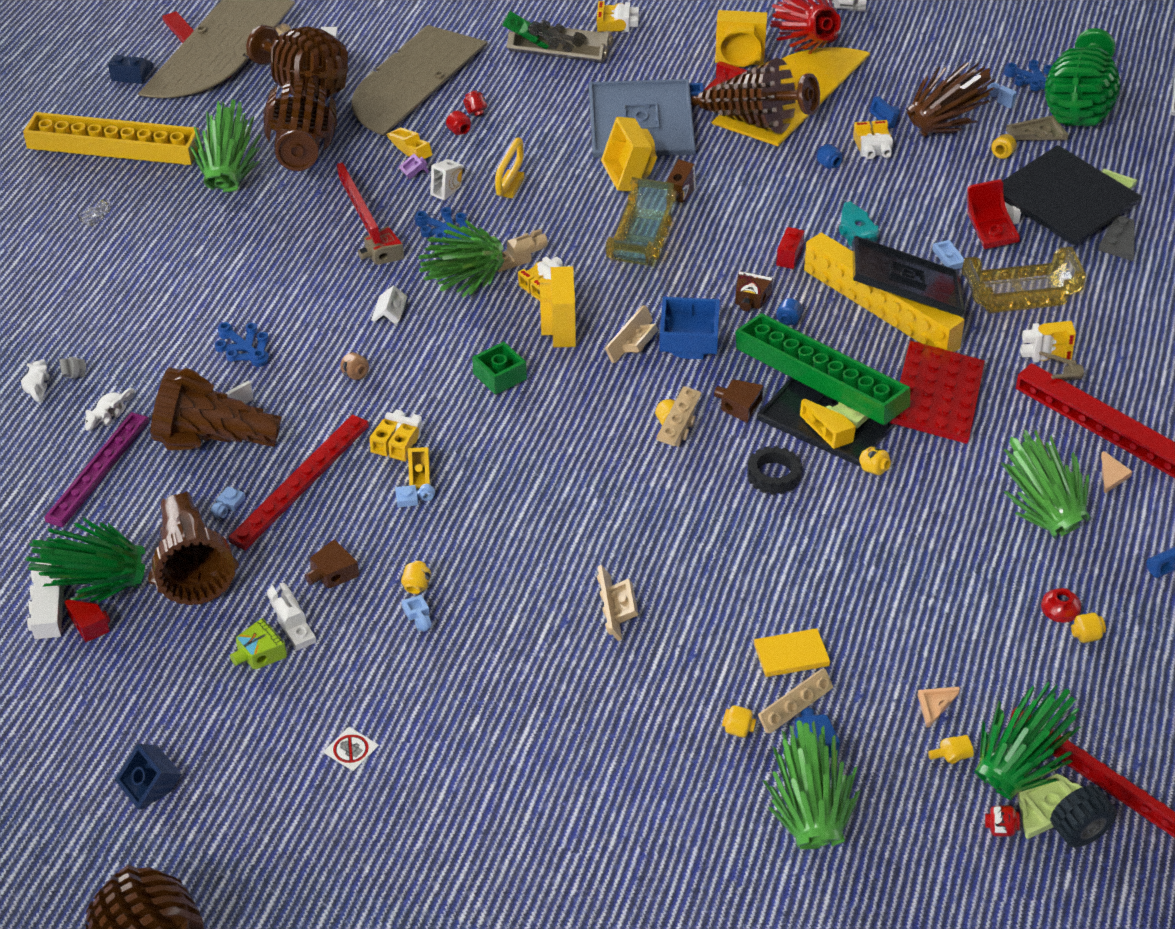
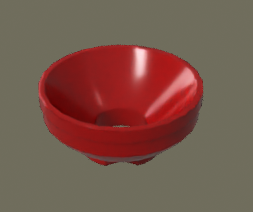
M1057 588L1045 593L1041 602V609L1049 619L1066 623L1073 621L1076 616L1080 615L1081 601L1070 590ZM1065 595L1069 600L1061 601L1057 596Z

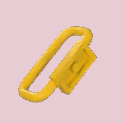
M520 137L515 138L496 171L495 189L496 195L499 197L513 198L524 180V172L518 171L524 157L523 140ZM517 150L516 161L512 169H508L503 177L504 170Z

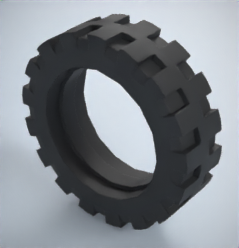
M767 446L762 450H756V453L750 456L747 469L748 481L750 484H753L756 490L760 489L762 493L768 492L771 495H776V493L785 494L786 491L790 492L799 485L802 463H800V458L796 457L793 451H788L787 448L783 447L781 449L779 446L769 448ZM768 463H778L789 468L791 472L780 478H772L762 474L758 468Z

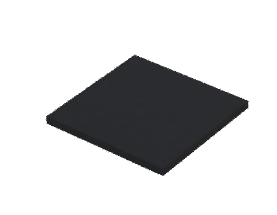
M1059 145L1002 180L1004 201L1020 209V212L1074 246L1136 205L1142 198L1140 194Z
M854 236L852 241L854 281L961 317L963 316L965 310L958 270Z
M792 377L758 412L756 418L765 424L859 467L861 465L859 462L861 453L869 447H877L896 425L890 423V421L882 425L868 418L856 429L852 443L833 449L800 416V409L803 399L823 407L829 405L831 407L836 406L838 401Z

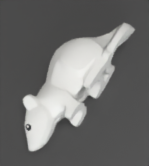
M44 359L35 361L32 364L27 363L29 367L28 374L21 380L23 390L31 394L36 402L43 400L47 389V383H44V381L50 378V375L47 374V365Z
M128 388L123 394L112 392L101 397L93 411L86 410V430H93L100 422H104L106 426H109L112 422L111 417L115 416L118 418L126 408L123 402L132 399L135 396V390Z

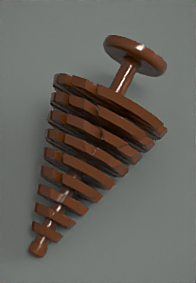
M774 58L769 62L743 72V74H739L734 78H730L708 90L700 92L699 96H692L691 105H699L701 109L714 113L718 112L719 115L742 121L749 125L755 124L756 127L782 134L791 124H783V119L792 118L795 108L784 110L783 105L793 104L798 100L801 111L806 115H813L819 108L820 87L817 78L812 73H806L801 76L797 90H795L794 82L781 83L782 79L793 78L790 69L779 71V66L787 64L783 59Z

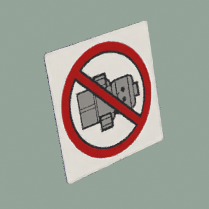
M348 727L323 753L354 771L379 745L351 727Z

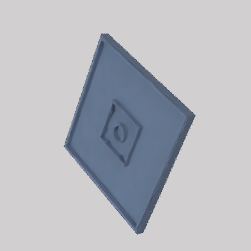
M689 79L589 82L593 158L603 156L616 117L635 118L641 128L648 129L655 143L656 156L696 155Z

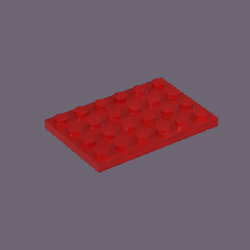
M910 340L900 377V382L910 387V406L893 418L890 423L967 444L985 360Z

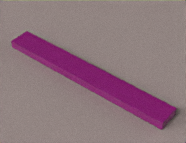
M133 412L128 415L44 516L45 522L62 528L66 525L149 423L148 417Z

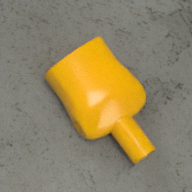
M962 735L943 739L940 742V748L928 751V756L930 760L944 757L948 763L954 764L960 760L973 757L974 751L969 737Z

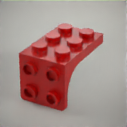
M998 179L968 186L967 214L983 248L988 249L1019 242L1020 236L1005 206L1003 181Z

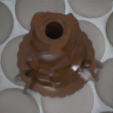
M168 367L159 386L153 409L150 429L151 439L162 442L165 448L170 451L200 448L201 440L210 441L211 439L242 443V440L275 447L282 421L281 416L265 413L262 408L246 405L241 400L228 397L226 393L214 391L213 384L189 368L180 370Z
M185 491L184 493L171 495L167 499L163 498L160 504L162 513L161 541H159V546L154 551L155 554L152 558L153 564L148 575V581L150 584L156 585L158 593L164 594V597L178 604L199 605L204 602H210L228 589L232 579L235 577V570L239 568V563L233 557L230 545L226 539L220 536L218 532L207 528L206 522L200 515L199 508L194 506L190 493Z

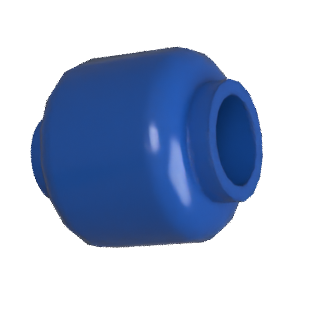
M825 144L817 151V161L827 169L837 168L842 163V152L832 144Z
M784 299L777 309L776 317L779 322L785 325H795L803 314V306L796 299Z

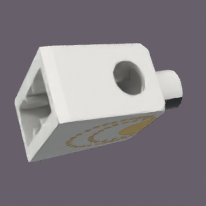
M449 159L433 164L431 168L430 195L442 200H446L461 186L462 174L465 172L464 166Z

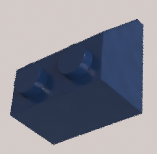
M113 55L108 63L111 81L143 84L153 67V63L145 58Z
M138 743L115 781L137 809L142 810L169 794L182 774L158 745Z

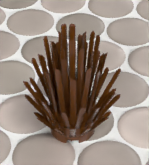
M969 62L963 63L950 76L942 80L931 93L930 91L946 71V67L935 78L940 70L939 66L925 87L929 79L926 76L925 80L923 79L922 83H920L912 104L906 108L913 125L921 129L919 133L923 137L929 133H958V131H962L961 128L949 127L977 123L978 121H971L968 117L951 121L947 120L990 102L989 100L977 102L989 96L990 91L995 89L992 87L987 90V86L995 81V79L990 80L989 68L984 70L985 66L976 71L974 68L979 65L978 62L960 76L959 73L969 65Z

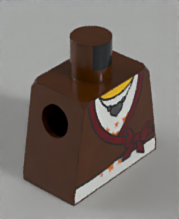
M678 159L666 182L667 195L665 198L669 203H674L675 201L683 203L695 190V164Z
M739 271L735 304L740 305L743 311H749L750 308L761 309L772 294L773 278Z

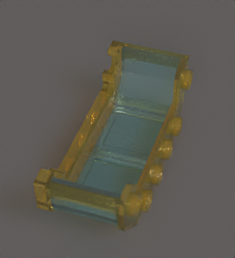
M632 177L630 182L631 193L628 194V203L614 238L608 237L606 241V257L614 261L653 267L655 260L659 259L660 248H663L664 237L666 238L668 234V226L671 227L672 224L671 211L673 202L676 200L677 191H674V183Z

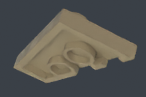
M1053 115L1006 125V132L1013 136L1015 140H1068V133L1055 120Z

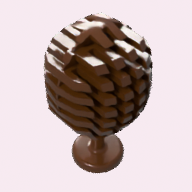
M260 25L250 33L246 43L248 57L257 64L271 63V76L276 84L278 82L281 88L284 81L291 80L289 89L291 95H294L296 79H303L301 96H306L308 80L315 82L313 100L318 98L320 85L326 89V98L345 88L348 72V52L343 43L341 45V42L330 33L319 28L305 26L290 29L279 35L273 27L268 25Z
M296 79L293 97H289L291 80L283 82L281 98L276 99L277 85L269 92L263 111L264 134L268 142H270L271 129L276 131L274 148L279 163L289 170L303 171L310 168L317 160L320 138H324L323 151L331 145L337 126L336 102L332 95H330L329 108L325 106L326 89L319 86L317 101H313L315 82L308 80L306 96H301L303 79Z
M127 865L98 890L93 898L95 901H90L86 910V920L89 922V925L85 924L86 929H205L202 916H200L193 898L189 895L182 881L151 867L136 868Z

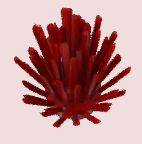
M783 0V2H777L780 5L773 4L772 8H776V13H773L772 16L785 21H771L770 27L788 30L779 32L781 35L791 34L778 37L776 40L806 37L789 45L794 47L811 39V41L793 51L797 52L802 48L808 49L815 45L808 54H811L820 44L823 47L827 41L829 43L841 27V18L837 14L836 8L833 7L832 0H829V3L827 0H816L818 4L813 0Z

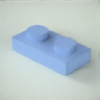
M950 240L933 244L932 250L944 266L953 269L965 267V259Z

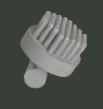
M69 357L68 359L59 360L62 377L76 379L77 377L85 376L86 364L84 359Z

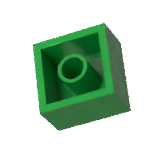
M504 341L472 357L473 374L495 395L527 379L526 361Z

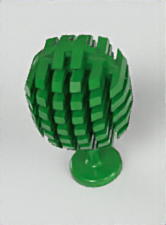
M1091 28L1081 32L1076 39L1075 48L1064 51L1048 72L1045 82V98L1048 107H1050V112L1058 123L1066 126H1095L1101 123L1102 119L1106 118L1113 109L1119 96L1120 77L1115 66L1116 64L1112 59L1116 49L1115 40L1107 31Z

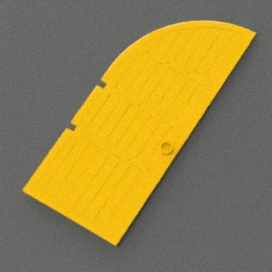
M825 47L816 48L811 54H808L811 50L809 49L782 58L787 65L779 66V71L790 69L793 78L782 79L781 83L794 82L795 90H797L801 76L806 73L814 74L820 87V105L870 56V52L852 48ZM796 100V103L783 105L784 110L795 108L792 118L783 119V124H791L782 134L722 115H718L711 123L779 146L809 115L801 111L798 100Z

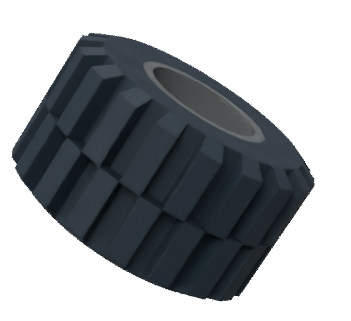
M1088 785L1071 792L1063 798L1053 810L1050 822L1068 846L1077 848L1085 846L1101 837L1114 823L1117 810L1099 787Z

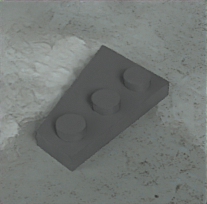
M1125 216L1115 218L1100 242L1098 250L1133 261L1134 220Z

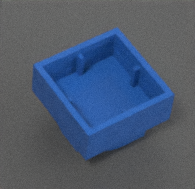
M663 297L659 352H670L684 359L702 360L706 354H717L720 299Z

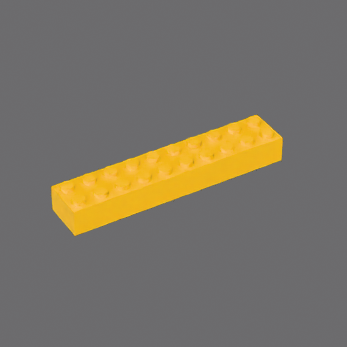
M35 112L23 131L27 149L183 165H191L195 158L190 146L194 148L196 153L198 152L195 144L197 137L194 127Z
M822 232L806 242L804 271L922 344L951 352H956L960 349L965 319L958 315L854 281L853 252Z

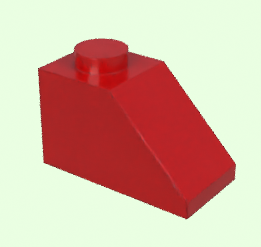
M69 599L64 601L68 616L85 643L110 632L108 627L110 618L105 610L101 611L98 604Z

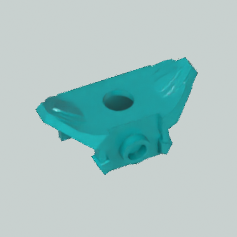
M851 201L845 202L842 208L841 225L839 226L840 234L846 238L849 246H852L854 236L864 239L868 238L870 241L876 242L878 240L877 235L880 233L878 225L875 226L868 217L869 214ZM861 222V226H857L855 223Z

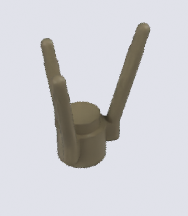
M1042 351L1039 352V355L1068 364V366L1064 367L1063 374L1052 375V379L1072 381L1083 378L1084 368L1081 364H1076V360L1065 359Z

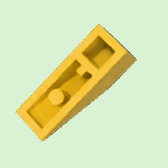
M807 399L802 400L800 416L833 449L854 441L856 426L848 418Z

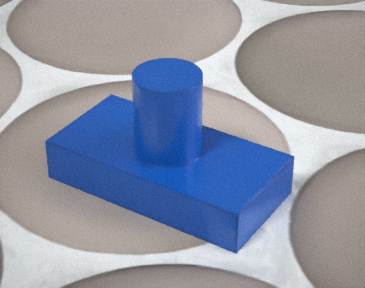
M875 96L869 112L879 120H887L888 128H894L900 110L898 106H890L880 96Z

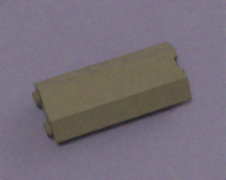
M534 24L554 36L552 41L543 36L539 37V40L549 45L547 49H543L517 33L510 31L506 48L514 52L604 63L608 57L609 48L613 45V36L610 31L603 33Z

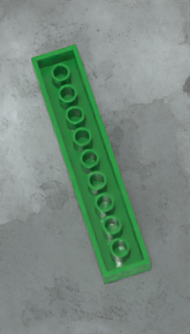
M760 313L735 330L737 350L882 425L887 424L910 406L909 386L763 313Z

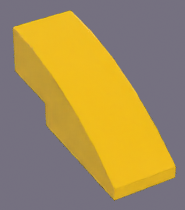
M401 127L387 133V137L409 157L415 154L418 158L422 156L423 159H426L433 155L430 143L420 140L419 133Z

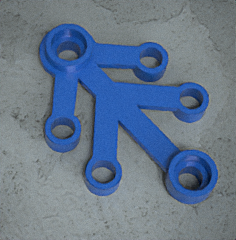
M1030 60L1028 68L1033 73L1019 69L1012 62L1005 66L1004 75L1015 77V85L1023 86L1024 84H1030V90L1032 91L1045 89L1046 77L1038 68L1039 62L1037 60ZM1045 65L1043 73L1048 75L1052 65Z
M443 207L441 209V216L444 218L445 223L429 217L425 211H418L414 216L415 224L421 227L422 237L435 235L436 238L462 239L450 234L446 235L444 230H451L471 238V236L446 224H453L450 207ZM462 212L457 213L456 222L460 225V228L462 226L467 227L465 222L467 220L466 214ZM429 224V225L435 226V227H437V228L431 229V227H429V226H427V225Z
M222 322L218 327L219 337L221 339L230 338L236 344H226L224 340H217L215 342V350L217 352L226 351L228 361H251L254 366L262 367L267 364L269 355L265 351L266 343L269 341L268 333L259 332L257 334L258 347L256 350L252 347L255 334L258 332L256 323H248L246 325L247 335L244 340L233 331L230 323ZM237 351H246L247 353L238 354Z

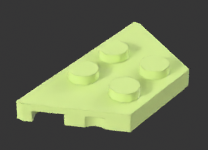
M1057 773L1046 778V780L1056 778L1059 781L1019 792L1018 801L1025 837L1029 839L1053 828L1050 818L1055 807L1068 794L1082 786L1070 782L1067 778Z

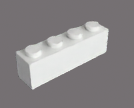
M31 571L34 586H30L32 602H29L31 618L27 620L28 630L33 632L34 639L61 637L64 585L42 587L45 583H51L55 579H50L49 576H40L39 572L42 571Z

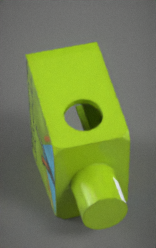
M263 618L236 637L238 650L230 654V658L235 666L246 661L252 669H259L287 657L284 641Z

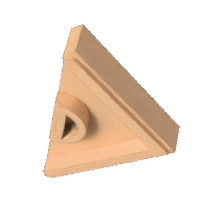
M1105 451L1101 453L1103 491L1107 493L1130 478L1132 471Z
M959 687L918 690V699L926 728L930 727L959 695Z

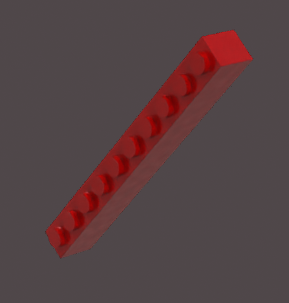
M1033 363L1018 374L1015 389L1175 478L1174 441L1064 380L1052 379L1051 376L1053 374Z

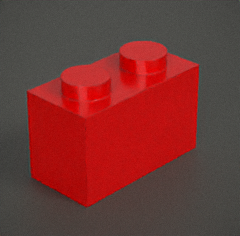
M791 227L786 228L777 248L776 266L790 269L795 268L804 246L805 230Z

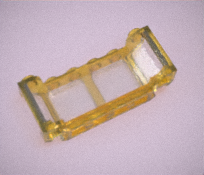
M1063 247L1056 250L1053 254L1052 263L981 270V260L977 257L964 258L962 274L966 277L970 286L973 300L977 304L983 305L989 313L1062 306L1068 302L1066 299L1075 291L1079 293L1083 290L1086 273L1073 247Z

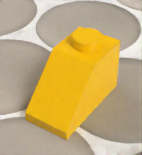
M429 447L408 448L409 486L416 485V488H420L423 484H430Z

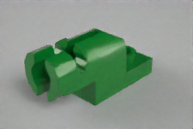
M511 11L508 12L502 23V26L543 49H547L549 45L539 40V37L543 36L551 41L554 37L552 34Z

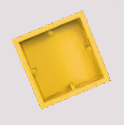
M718 10L715 63L722 61L736 67L763 64L765 59L767 12Z
M616 117L601 161L618 191L636 192L639 183H643L654 167L657 159L655 143L649 130L641 128L635 118Z
M573 266L550 267L551 280H539L541 335H553V348L576 347Z

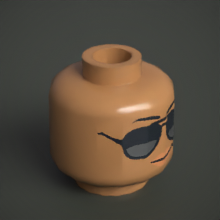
M351 352L346 354L341 360L340 369L349 378L360 380L368 373L369 363L363 356Z

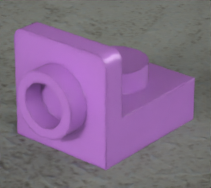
M415 154L411 155L399 166L400 170L409 179L422 169L426 173L430 172L426 167L428 163L422 156L418 158Z

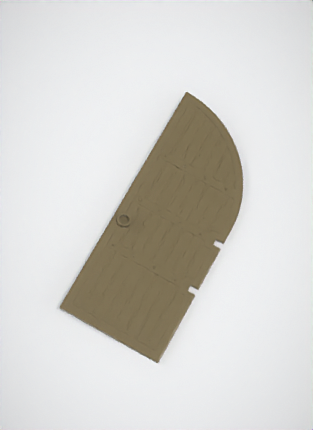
M221 0L141 89L138 95L150 98H175L202 92L220 84L232 76L248 59L245 56H248L246 43L250 33L260 25H268L275 28L295 5V2L291 0Z
M430 25L425 26L398 49V53L392 54L376 68V71H372L360 82L352 97V110L355 117L369 130L385 136L488 44L487 41Z

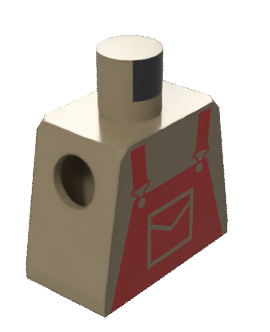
M389 226L379 230L381 243H373L370 235H367L364 238L365 247L358 249V255L361 260L370 257L376 265L404 259L403 244Z

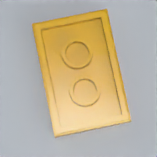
M817 628L754 639V646L765 677L830 666L828 654Z

